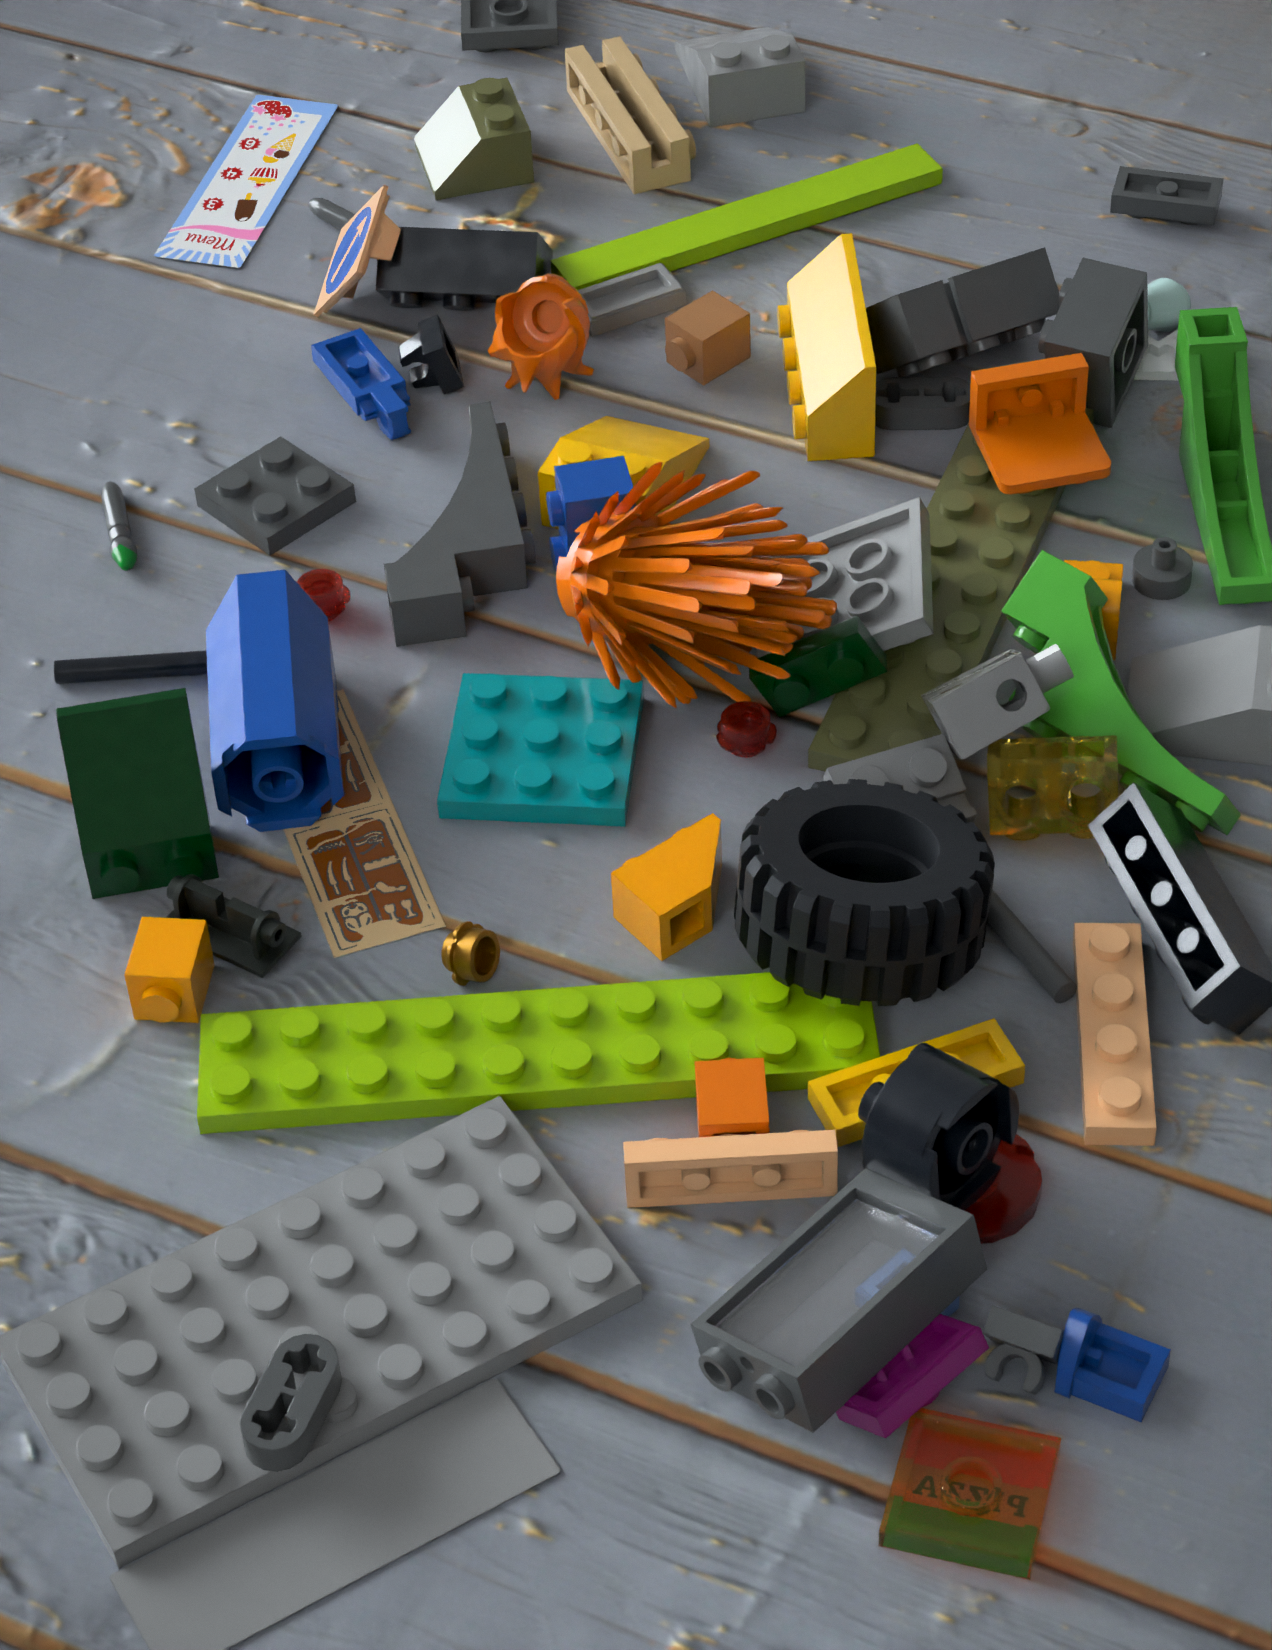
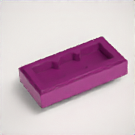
M939 1314L836 1411L838 1419L886 1439L920 1408L931 1404L945 1386L989 1349L981 1328Z

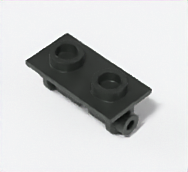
M188 874L184 877L177 875L170 881L167 887V897L173 900L174 910L166 918L206 920L213 955L261 978H264L302 937L301 932L280 922L277 912L272 910L263 911L234 897L230 900L223 896V892L202 883L201 878L194 874Z

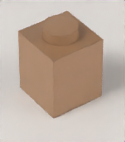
M713 290L665 318L666 362L704 386L751 357L750 313Z

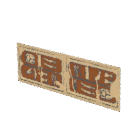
M344 689L337 691L339 706L337 714L344 796L334 805L332 804V798L321 807V817L313 825L283 829L334 958L446 927Z

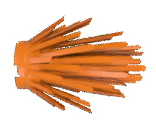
M663 462L655 463L646 471L620 503L619 491H617L608 499L599 516L596 510L592 519L581 524L574 531L579 535L571 545L567 557L559 556L557 565L556 585L561 606L567 616L575 617L579 622L583 638L588 647L593 640L608 679L617 690L620 689V676L606 642L632 683L642 680L638 672L639 670L661 697L675 708H677L675 697L683 704H689L691 699L698 698L694 689L648 646L653 643L737 703L747 705L752 701L751 698L707 668L704 662L730 674L741 675L737 665L727 660L777 679L789 678L791 675L784 669L759 660L757 656L749 653L752 647L785 656L786 653L792 650V643L803 637L804 629L801 626L818 629L830 627L832 623L831 616L837 610V603L834 600L805 597L807 590L812 587L810 577L821 574L816 568L811 567L807 560L803 558L776 557L826 555L829 553V548L820 541L808 542L807 537L803 534L734 542L696 543L784 529L788 525L784 521L776 519L736 524L775 517L783 508H764L761 504L753 503L708 518L670 524L669 522L753 482L760 477V473L757 471H747L731 480L723 479L656 516V513L699 486L706 474L694 475L681 484L685 470H683L631 509L660 474Z

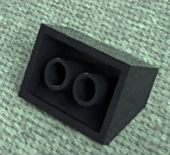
M399 227L401 231L392 260L377 259L376 291L385 298L391 299V306L399 308H422V300L443 301V308L458 311L474 310L475 302L495 303L496 307V300L499 297L517 292L521 285L530 278L550 273V260L553 258V250L538 232Z

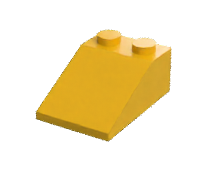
M604 416L560 437L538 471L542 526L559 529L558 526L552 527L550 524L546 501V492L556 491L554 466L624 456L634 487L652 465L663 462L660 474L637 500L636 505H638L679 472L685 470L681 484L691 478L710 447L709 438L610 416ZM677 500L672 504L668 505L667 507H665L664 509H662L661 511H659L658 513H656L655 515L657 516L658 514L673 507L676 504Z

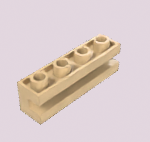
M621 36L602 40L603 62L600 63L594 62L584 45L566 48L567 92L632 193H643L691 181L690 160L696 157L693 135L689 129H683L679 123L674 106L671 103L666 104L661 97L656 80L646 75L639 55L631 53Z

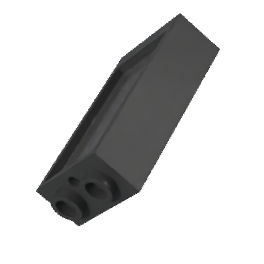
M865 1168L690 1324L700 1353L698 1362L701 1371L716 1388L725 1392L732 1390L757 1403L771 1417L779 1420L786 1418L814 1433L987 1270L974 1215Z

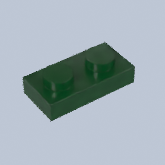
M854 616L792 643V650L786 653L785 656L769 653L757 658L784 669L791 675L789 678L777 679L749 668V679L776 714L781 717L886 673L887 657L860 618Z

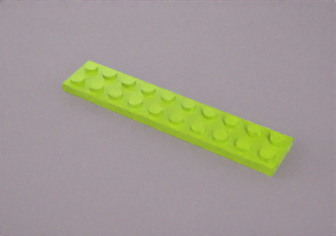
M770 972L201 1014L197 1121L200 1134L454 1116L461 1115L498 1096L503 1099L511 1111L696 1098L694 1061L721 1060L724 1058H764L767 1092L808 1089V1081L880 1057L872 1001H861L860 1006L841 1004L840 998L826 995L823 999H818L806 995L803 988L796 984L787 987L775 980Z

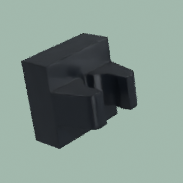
M435 315L418 322L419 333L398 347L402 367L415 362L423 363L420 366L409 369L413 387L423 388L439 385L444 395L463 388L464 383L459 356L439 316Z

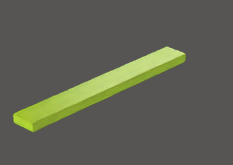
M916 143L550 260L551 274L563 277L571 286L580 290L662 263L670 272L937 186L942 184L943 168Z

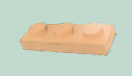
M793 1130L784 1133L723 1134L714 1137L653 1138L643 1141L623 1142L627 1208L835 1196L838 1192L836 1130Z

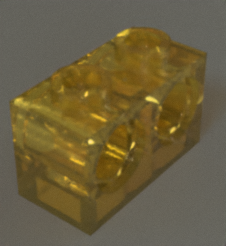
M1117 736L999 739L988 745L987 780L990 835H1005L1009 839L1018 841L1035 839L1041 834L1068 833L1080 839L1095 838L1088 824L1119 796ZM1083 783L1093 784L1101 789L1097 794L1090 797H1081L1070 791L1073 787ZM1017 785H1025L1034 789L1036 793L1029 798L1018 799L1010 796L1006 791Z

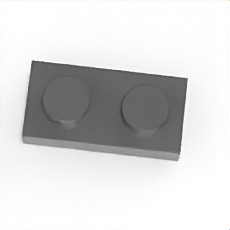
M1120 166L1111 195L1110 213L1126 214L1137 219L1151 217L1175 220L1187 225H1214L1222 197L1224 178Z

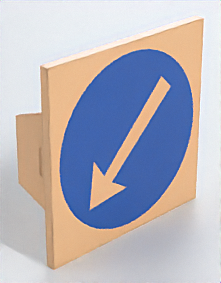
M383 185L341 229L313 314L314 316L319 317L323 312L327 313L341 298H354L358 282L365 275L370 258L392 260L401 229L385 214L390 197L387 195L388 186Z

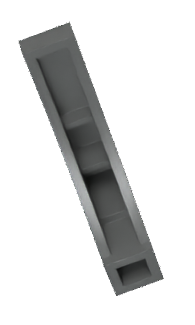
M491 401L468 404L471 428L469 455L461 481L449 504L431 529L405 555L394 563L384 564L389 611L396 647L467 637L464 613L475 611L473 596L528 588L526 565L536 563L534 540L531 529H520V527H527L524 497L522 492L512 494L513 491L519 490L514 457L504 458L505 456H510L507 426L505 422H495Z

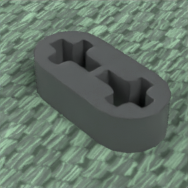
M949 376L892 377L881 379L876 382L875 426L885 430H950L961 428L969 423L970 383L961 378Z
M313 1334L293 1336L281 1343L273 1353L242 1412L239 1423L246 1456L253 1465L262 1470L278 1472L291 1469L302 1462L309 1453L340 1392L342 1384L337 1351L329 1340ZM310 1365L319 1366L320 1372L309 1371L298 1390H296L294 1373L304 1374ZM286 1414L289 1432L278 1431L272 1440H265L262 1431L274 1433Z

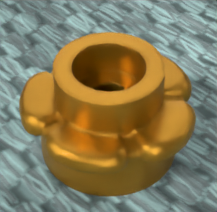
M470 921L462 922L444 940L441 951L442 963L446 969L453 972L452 980L460 986H466L470 980L486 982L493 976L499 963L500 943L498 937L493 931L484 929L480 924H473Z

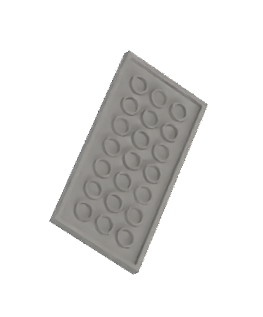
M498 1096L1 1334L0 1361L119 1569L642 1301V1283L503 1099ZM302 1334L319 1335L329 1340L336 1348L342 1377L340 1392L309 1453L303 1461L291 1469L278 1472L262 1470L253 1465L246 1456L239 1424L242 1412L273 1353L280 1344L293 1336ZM310 1365L304 1374L294 1373L296 1390H298L309 1371L320 1372L319 1366ZM286 1414L274 1433L262 1431L265 1440H272L278 1431L289 1432Z

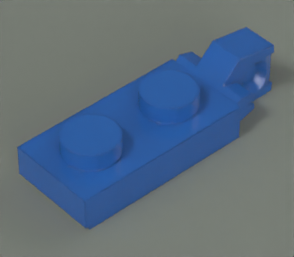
M361 328L311 345L313 362L357 416L360 415L365 422L376 418L380 430L390 440L411 434L406 413L409 411L408 406H411L406 390L405 379Z

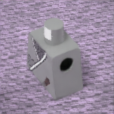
M1057 644L1026 660L1020 652L1010 649L921 696L941 734L944 733L950 750L963 760L1049 711L1050 706L1043 693L1073 678L1074 675ZM1009 679L1012 680L1016 687L1013 699L1005 704H998L996 693L999 685Z

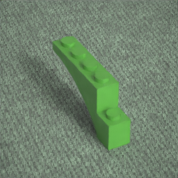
M1238 307L1180 310L1174 365L1184 399L1179 458L1219 605L1272 601V545L1266 522L1255 451L1247 363L1248 340Z
M1041 550L1001 612L1016 628L1012 637L1030 651L1037 654L1057 644L1066 658L1074 677L1043 693L1050 706V710L1021 727L1048 745H1051L1054 739L1058 738L1072 746L1069 754L1079 763L1100 774L1105 766L1122 775L1119 783L1125 789L1134 782L1182 810L1194 830L1203 832L1206 826L1209 825L1228 836L1241 816L1240 812L1224 793L1189 771L1161 746L1148 731L1132 705L1114 665L1104 628L1102 608L1108 598L1090 575ZM1016 689L1008 699L1009 701L1013 699Z

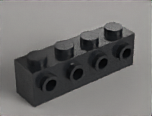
M1133 782L1088 824V827L1105 855L1107 866L1117 877L1130 900L1132 911L1142 922L1154 943L1157 956L1167 967L1179 988L1185 1006L1202 1023L1209 1025L1215 1022L1240 1035L1272 1006V963L1182 810Z

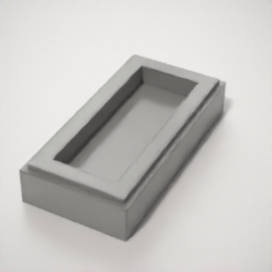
M662 263L578 290L586 301L590 320L589 334L591 337L687 305L686 289Z

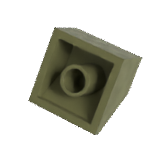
M508 77L500 79L483 78L472 84L458 86L414 137L415 148L435 200L534 183L531 130Z

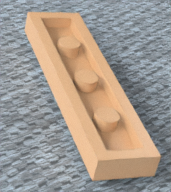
M1074 923L1073 954L1075 984L1077 986L1076 1006L1084 1145L1155 1146L1157 1127L1141 923Z

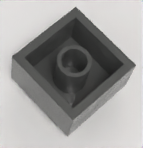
M1082 258L1073 279L1066 278L1061 286L1058 297V312L1054 320L1047 319L1039 337L1038 350L1040 353L1045 354V359L1076 353L1083 354L1089 365L1086 408L1094 410V424L1112 428L1148 347L1147 272Z

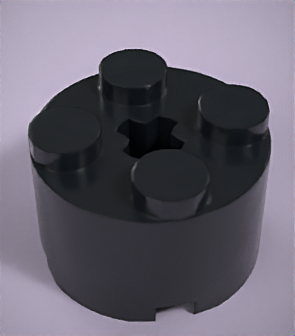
M920 1043L910 1052L908 1058L895 1069L885 1084L875 1082L866 1090L861 1099L858 1116L862 1121L866 1122L862 1140L863 1168L870 1169L925 1195L932 1196L961 1210H965L979 1200L999 1174L1002 1166L992 1162L1001 1140L1011 1146L1013 1144L1019 1123L1017 1095L1015 1091L1002 1084L998 1079L927 1043Z

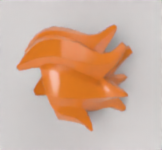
M547 273L543 276L530 278L521 285L517 292L505 294L496 300L495 321L497 327L494 331L493 341L488 349V353L491 357L511 362L512 375L505 383L507 389H511L521 382L522 391L526 393L534 377H536L553 399L557 400L560 395L562 371L577 375H593L594 369L582 363V356L589 340L590 320L588 308L582 295L561 276Z

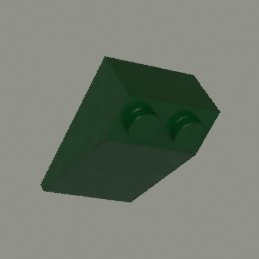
M186 688L55 709L82 856L92 899L167 887L170 881L177 875L184 877L188 874H194L200 877L202 881L219 878L212 827Z

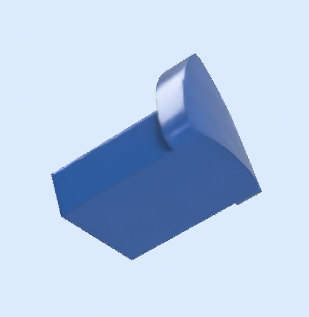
M1073 1308L1069 1313L1060 1346L1054 1393L1069 1399L1072 1395L1142 1422L1169 1367L1171 1349L1105 1325L1102 1322V1318L1097 1314L1081 1308Z

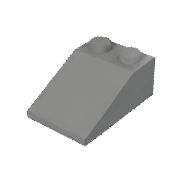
M764 27L675 41V51L709 128L806 112L805 59L793 34Z
M1259 625L1132 658L1127 695L1148 731L1171 755L1272 766V626Z

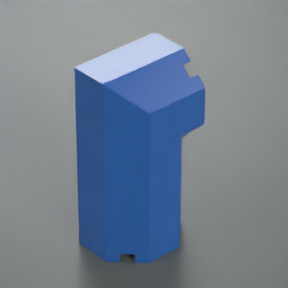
M286 570L239 574L234 578L206 629L211 774L218 810L231 817L232 809L246 816V825L259 832L311 826L321 817V807L332 798V804L334 805L344 796L337 714L339 712L337 681L328 617Z

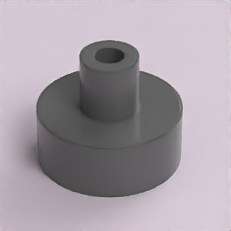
M1157 538L1152 545L1143 547L1135 554L1132 584L1139 593L1152 599L1170 600L1178 598L1190 588L1193 569L1192 558L1185 550L1177 547L1176 541L1172 538Z

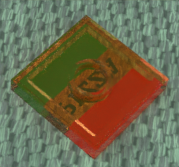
M920 1408L909 1419L879 1529V1546L1031 1580L1059 1460L1061 1438Z

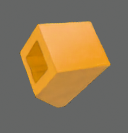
M712 813L695 824L680 829L671 838L642 855L627 860L621 867L611 872L613 917L660 961L665 960L713 931L722 870L721 819Z

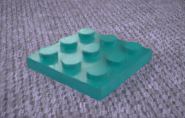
M463 673L437 798L439 818L626 827L644 704L643 680L632 683L630 680L620 679V689L617 690L608 678Z

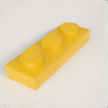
M995 1018L922 1042L998 1079L1002 1084L1010 1088L1024 1083L1025 1064ZM918 1044L808 1081V1100L826 1130H836L837 1148L863 1139L866 1122L862 1121L858 1116V1108L863 1095L875 1082L885 1084L890 1075L908 1058L910 1052Z

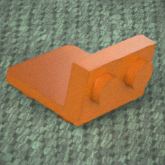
M1082 353L971 371L969 428L998 489L1002 493L1008 495L1025 494L1041 489L1082 484L1088 481L1104 479L1110 475L1111 460L1085 412L1089 365Z

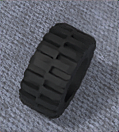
M849 779L847 784H833L832 780L815 782L807 790L796 787L784 792L778 800L772 799L765 804L743 831L734 907L735 930L739 940L747 949L748 954L762 970L770 968V973L775 980L787 987L796 984L803 988L806 995L818 999H823L825 995L841 999V1004L860 1006L861 1001H877L878 1006L897 1005L904 998H911L913 1002L930 998L937 988L945 991L955 985L979 960L981 949L985 943L994 881L995 862L993 853L974 822L967 823L963 812L951 804L945 807L940 805L936 796L919 791L915 794L903 790V785L885 782L884 786L867 784V780Z

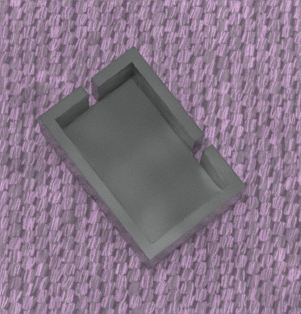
M1045 247L950 277L947 283L943 284V280L897 294L867 307L866 313L877 375L896 369L898 377H906L946 362L949 363L1041 332L1046 318L1057 314L1059 290Z

